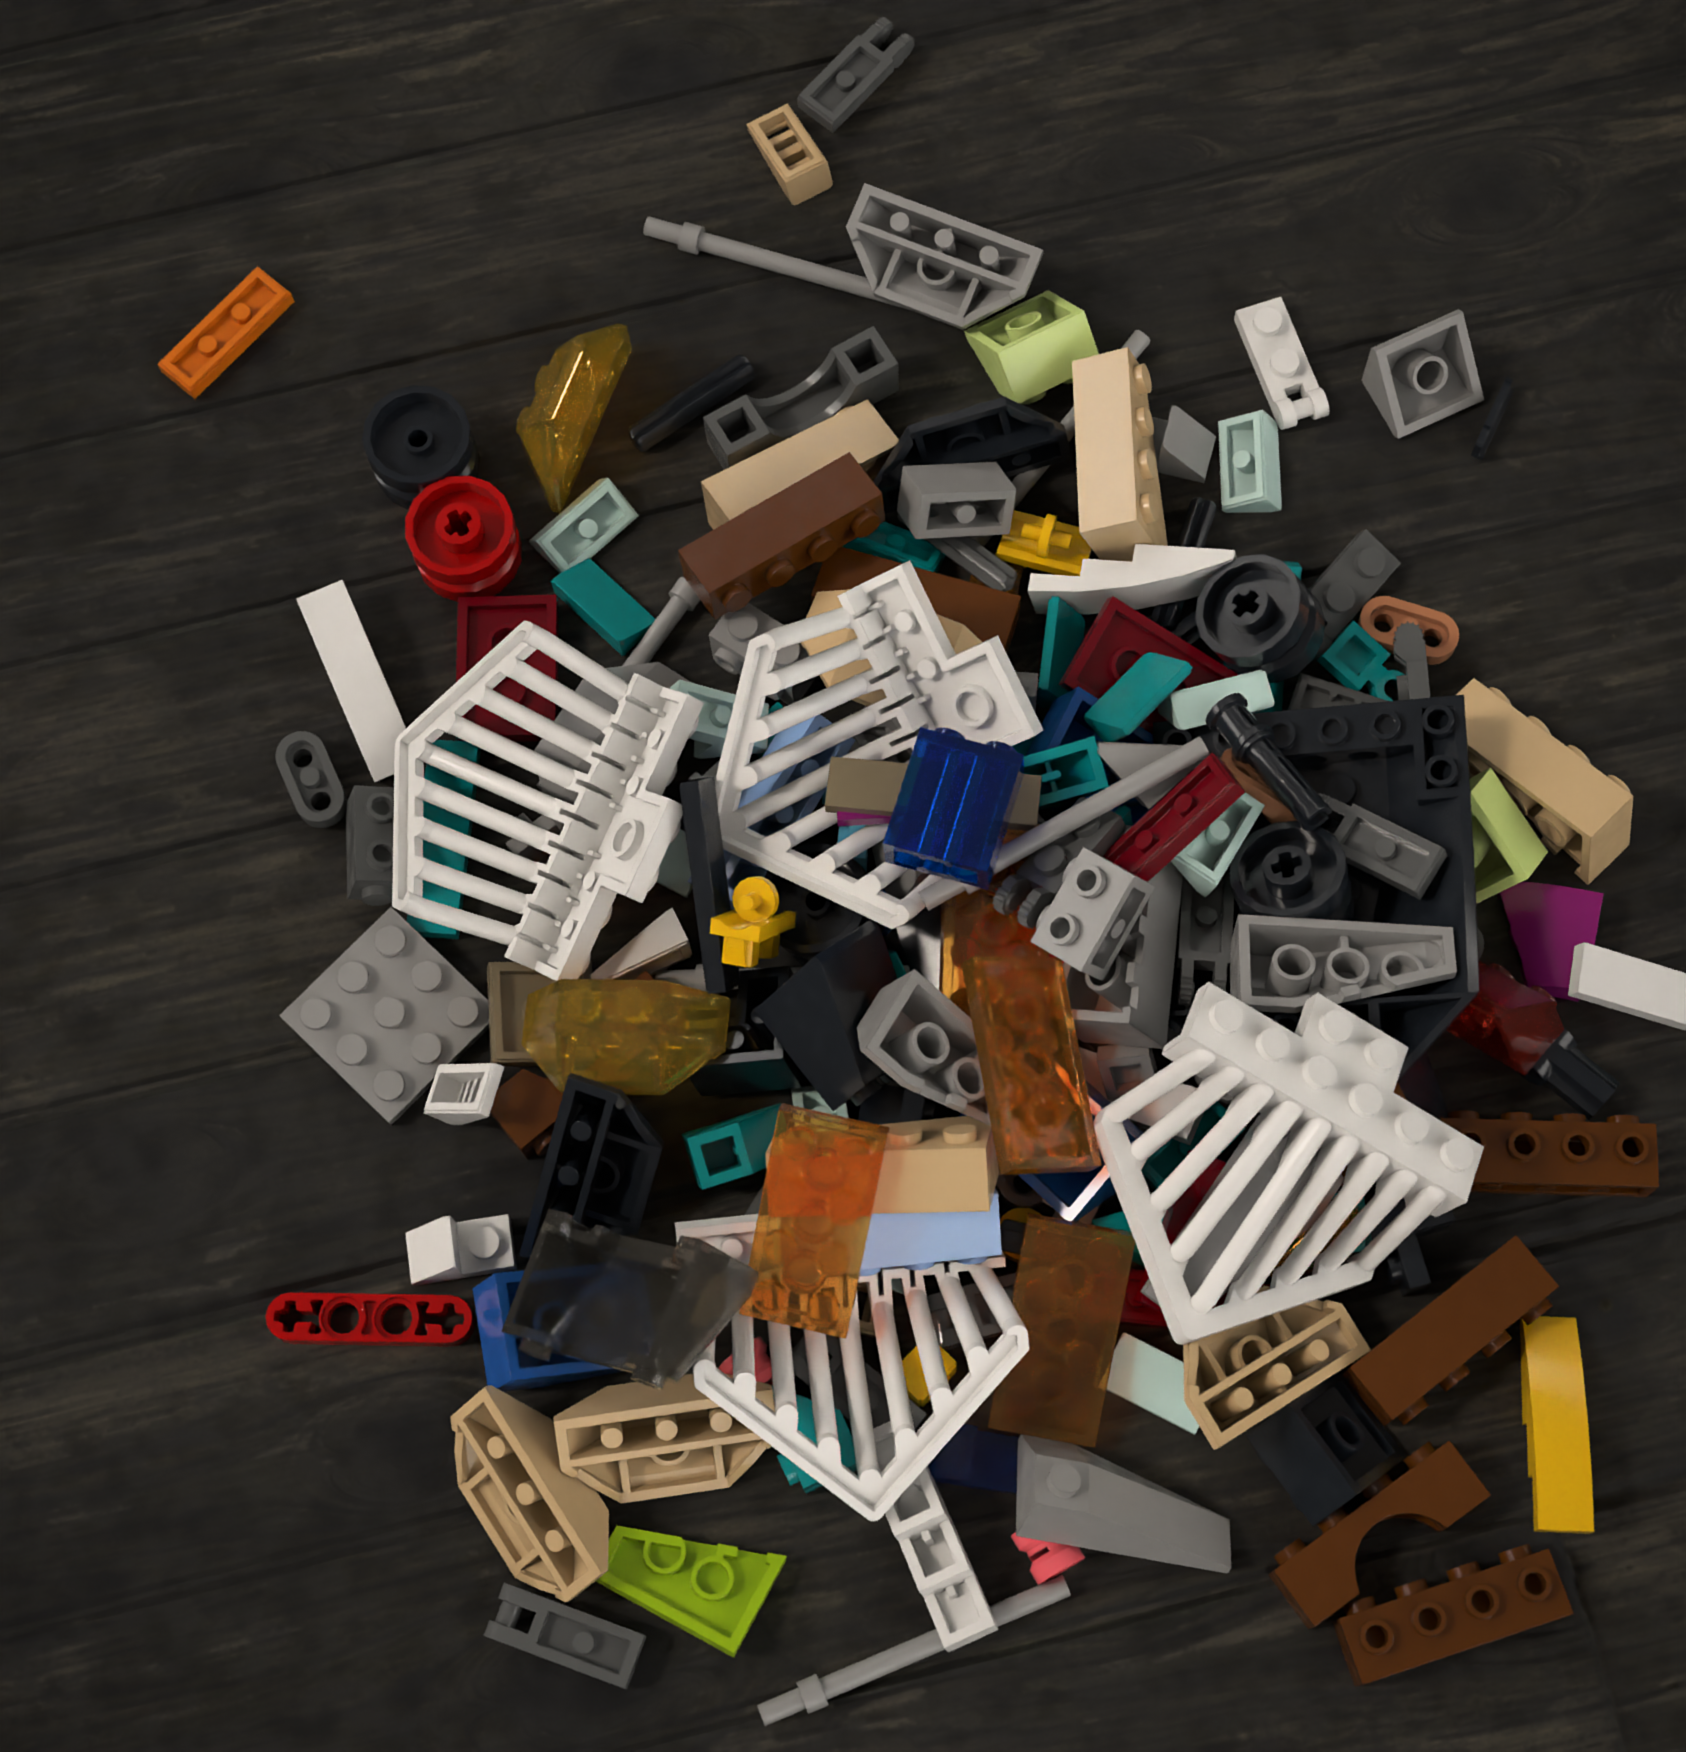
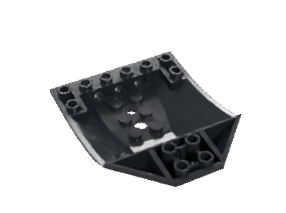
M1464 695L1253 713L1260 724L1266 723L1273 729L1274 743L1278 746V749L1290 760L1317 794H1325L1349 806L1355 804L1441 846L1447 853L1445 861L1421 899L1347 863L1348 877L1351 881L1354 900V915L1351 921L1453 927L1457 968L1455 978L1338 1004L1408 1047L1397 1080L1398 1083L1479 994L1477 905ZM1169 721L1153 722V744L1185 745L1200 736L1209 754L1213 752L1219 758L1226 749L1232 748L1220 732L1210 730L1207 725L1180 730ZM1262 812L1259 814L1245 840L1253 832L1272 824L1263 816ZM1332 819L1327 831L1334 834L1340 823ZM1230 865L1225 872H1230ZM1235 899L1233 915V932L1238 916L1237 902ZM1176 941L1168 1027L1179 1036L1183 1030L1197 990L1208 982L1212 983L1213 972L1194 970L1193 981L1195 983V990L1190 1006L1178 1005L1180 968H1176ZM1230 970L1227 973L1226 992L1230 994ZM1258 1011L1294 1033L1302 1013Z

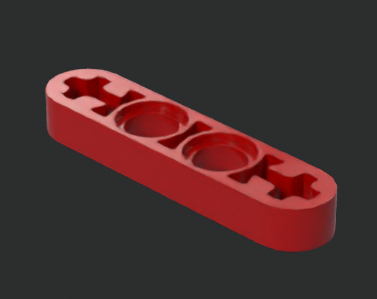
M290 1292L281 1294L273 1299L266 1312V1324L270 1332L283 1342L290 1344L453 1347L469 1340L476 1326L475 1314L471 1307L460 1297L453 1295ZM322 1304L318 1316L321 1329L319 1334H314L317 1326L312 1322H297L292 1332H289L285 1324L279 1322L280 1315L289 1314L291 1305H295L296 1310L301 1314L318 1315L316 1305ZM342 1305H352L356 1307L359 1313L357 1326L349 1333H336L331 1327L333 1312ZM394 1306L407 1307L412 1315L409 1328L405 1332L396 1335L386 1332L383 1319L387 1311ZM421 1306H428L426 1314L429 1317L447 1316L448 1308L454 1307L457 1315L464 1318L463 1324L454 1326L453 1334L446 1335V1330L439 1324H425L427 1335H420L423 1326Z

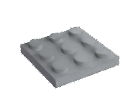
M392 907L279 1015L390 1125L432 1085L440 1064H453L489 1029L488 1000Z

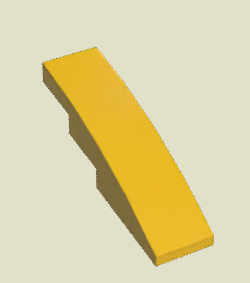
M1540 1316L1530 1325H1527L1520 1318L1522 1425H1527L1528 1478H1532L1534 1532L1590 1534L1594 1532L1592 1470L1583 1366L1576 1318Z

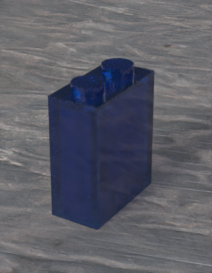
M920 727L883 841L885 862L988 890L1024 777V754L1017 753L1012 746L999 741H988L986 744L967 740L961 733L950 728L939 727L933 731Z

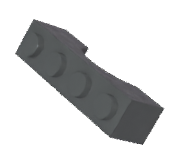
M872 326L831 348L821 366L792 389L764 399L752 398L745 394L704 416L707 444L725 470L836 415L847 406H855L867 399L873 405L899 391L898 362L875 327Z

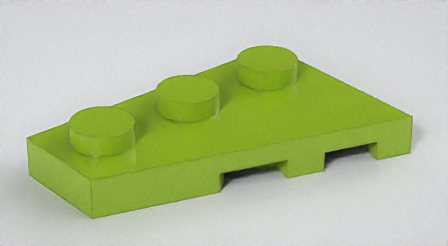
M616 1526L608 1540V1571L598 1578L596 1582L734 1658L782 1570L787 1556L767 1553L765 1555L738 1550V1547L723 1544H718L717 1546L683 1540L679 1536Z

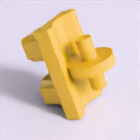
M1013 510L1010 534L1002 535L996 556L1011 565L1023 568L1029 567L1056 575L1080 576L1083 559H1089L1092 549L1079 533V527L1058 522L1056 515L1047 513L1046 517L1043 518Z
M761 876L748 877L740 881L734 889L732 899L735 909L711 918L710 934L724 936L722 963L751 968L758 965L759 958L772 959L778 956L780 934L795 928L796 912L785 911L774 915L779 905V895L775 885Z

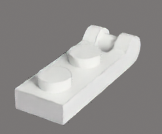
M1282 297L1236 310L1235 324L1278 427L1284 430L1296 426L1297 420L1309 416L1313 420L1328 416L1329 404L1323 389L1319 388ZM1298 392L1302 396L1301 399L1295 401L1287 398L1288 395Z

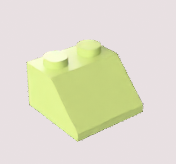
M1049 290L964 331L969 344L999 394L1022 405L1031 404L1042 399L1046 395V390L1061 383H1073L1072 361L1099 354L1084 310Z
M1492 768L1470 778L1476 904L1528 879L1548 853Z

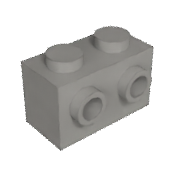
M997 462L903 466L897 511L915 539L1010 534L1017 490Z
M749 603L736 612H728L721 617L709 634L713 659L726 671L735 675L738 673L741 675L749 640L771 629L783 626V624ZM801 642L781 648L777 651L773 670L809 657L806 648H803ZM817 676L767 696L774 700L780 699L790 705L802 699Z
M1083 847L1078 857L1074 858L1067 865L1063 873V884L1053 902L1046 906L1039 915L1036 923L1037 930L1030 942L1079 971L1103 981L1156 886Z

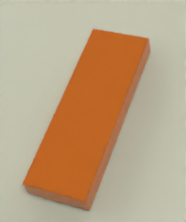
M257 266L157 364L163 374L192 398L196 399L295 302L292 294Z

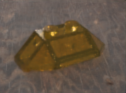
M617 323L577 335L557 348L549 365H543L537 374L535 381L536 395L531 406H525L519 415L516 432L520 436L527 460L551 511L562 512L632 350L628 327Z
M560 979L527 995L521 1045L561 1093L564 1092L567 1078L571 1072L621 1089L625 1094L664 1095L693 1075L711 1058L714 1060L726 1051L731 1000L725 996L708 994L706 991L664 980Z

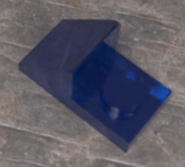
M963 1424L928 1464L934 1481L1017 1495L1019 1437L979 1431L977 1425Z

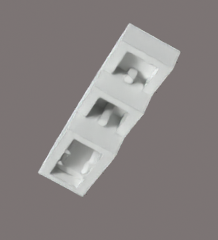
M1135 544L1132 562L1083 559L1080 576L1031 573L1028 594L1036 614H1047L1048 601L1052 596L1060 597L1079 614L1099 613L1107 598L1112 596L1134 610L1199 596L1207 580L1223 565L1237 559L1235 550Z
M340 580L301 596L296 600L374 782H377L394 774L395 741L399 734L406 729V726L343 580Z
M891 1421L873 1429L880 1473L895 1457ZM927 1465L885 1515L894 1537L899 1541L918 1591L924 1597L943 1647L947 1652H951L999 1629Z

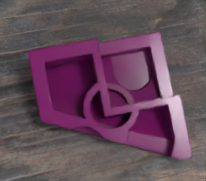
M1520 882L1496 894L1498 900L1502 899L1510 924L1508 930L1512 946L1518 951L1522 962L1520 972L1526 991L1578 1002L1580 999L1568 996L1574 946L1583 942L1595 945L1603 893L1559 885Z

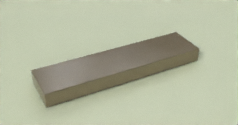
M831 756L825 812H850L897 817L896 819L1029 831L1037 827L1042 776Z

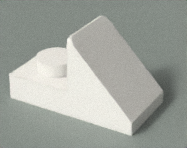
M508 1214L455 1222L451 1216H444L406 1232L412 1286L517 1270L511 1217Z

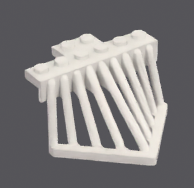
M910 560L838 595L837 597L842 605L841 608L771 629L749 640L715 778L724 850L891 929L905 924L926 907L918 892L955 872L953 866L971 856L975 861L1028 831L936 823L873 871L857 880L836 869L911 822L866 825L814 859L791 848L838 823L837 813L825 812V806L768 836H763L747 828L826 788L830 763L739 809L738 806L742 790L754 786L793 765L894 717H897L901 725L900 728L842 757L881 761L911 747L916 757L905 763L941 765L993 761V765L1007 762L1003 752L1004 749L1034 737L1043 731L1040 721L998 635L955 654ZM844 628L854 629L858 637L773 670L777 651L781 648ZM868 659L872 668L761 717L767 695L777 693L857 660ZM883 689L886 698L749 763L754 742L765 740L861 695ZM955 836L959 844L957 850L903 899L900 900L881 891Z
M524 620L401 732L395 741L392 907L422 920L507 945L509 947L504 957L574 989L579 976L588 968L591 958L590 952L600 930L608 923L611 917L612 904L617 893L643 903L647 892L653 888L658 879L659 866L669 844L679 833L681 817L683 815L682 804L664 797L662 794L676 775L677 761L687 740L697 729L699 723L698 715L704 702L689 694L663 687L636 673L633 674L630 683H627L549 631ZM536 649L540 650L616 699L619 705L616 713H611L523 661ZM505 677L517 681L600 729L605 734L602 744L599 745L494 691L493 688ZM474 705H478L592 764L588 774L574 770L462 716ZM446 732L578 794L574 805L432 743ZM424 762L564 824L560 835L554 834L424 778ZM423 801L551 854L548 862L544 864L532 861L424 818ZM423 840L537 884L533 894H524L423 857ZM423 880L523 916L520 923L513 926L423 898Z
M1206 983L1197 990L1181 1035L1167 1043L1163 1048L1161 1055L1170 1059L1173 1063L1096 1114L1091 1127L1172 1338L1177 1344L1184 1345L1362 1285L1372 1279L1375 1268L1430 1214L1438 1217L1466 1203L1484 1146L1395 1094L1394 1089L1408 1047L1319 993L1306 1000L1294 1033L1212 983ZM1197 1075L1203 1079L1195 1091L1135 1141L1130 1143L1123 1125L1124 1120L1192 1076ZM1226 1093L1233 1098L1225 1115L1165 1181L1150 1194L1141 1171L1147 1159ZM1258 1112L1261 1113L1248 1147L1182 1234L1170 1245L1161 1222L1167 1209L1180 1198ZM1291 1131L1276 1173L1197 1292L1190 1296L1183 1279L1188 1260L1199 1249L1285 1134ZM1320 1148L1309 1181L1242 1276L1231 1284L1224 1304L1212 1308ZM1347 1166L1341 1190L1286 1261L1274 1270L1270 1289L1257 1293ZM1376 1182L1375 1196L1365 1205V1207L1356 1215V1217L1336 1237V1239L1327 1247V1249L1323 1253L1319 1254L1321 1250L1324 1248V1246L1335 1234V1232L1342 1225V1223L1350 1215L1353 1209L1361 1201L1364 1195L1368 1192L1371 1186ZM1404 1198L1406 1207L1360 1253L1348 1258L1395 1205ZM1348 1258L1347 1262L1349 1263L1341 1265ZM1315 1259L1312 1275L1299 1279Z
M770 1212L675 1222L683 1302L696 1301L692 1356L695 1388L870 1521H877L882 1518L1029 1351L1027 1329L992 1269L1006 1267L1003 1251L1002 1255L988 1256L986 1261L978 1264H961L956 1260L934 1262L932 1267L924 1270H908L903 1266L881 1268L880 1272L870 1276H854L850 1272L827 1274L825 1279L816 1282H801L796 1278L786 1279L780 1255L777 1216H770ZM958 1272H970L1002 1329L1003 1334L988 1351L960 1283ZM925 1275H935L967 1359L969 1373L952 1392L927 1301L923 1278ZM900 1278L933 1408V1414L917 1432L914 1429L894 1320L891 1279ZM866 1282L894 1435L895 1457L881 1473L878 1466L859 1326L856 1283ZM824 1286H832L858 1476L841 1463L821 1289ZM799 1289L816 1443L797 1430L798 1411L789 1325V1290ZM765 1293L775 1412L755 1397L753 1304L755 1294ZM731 1297L733 1380L715 1366L714 1361L717 1306L721 1298Z

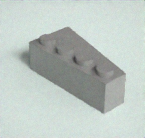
M1125 825V831L1120 835V837H1122L1132 827V825ZM1171 861L1148 881L1156 887L1103 981L1079 971L1066 962L1063 964L1046 1017L1082 1042L1163 1049L1167 1043L1183 875Z

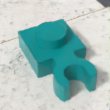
M1355 621L1347 625L1331 646L1316 660L1345 687L1359 691L1364 685L1369 690V695L1387 701L1393 700L1386 695L1384 691L1385 684H1391L1397 690L1396 676L1405 675L1397 670H1387L1382 665L1391 654Z

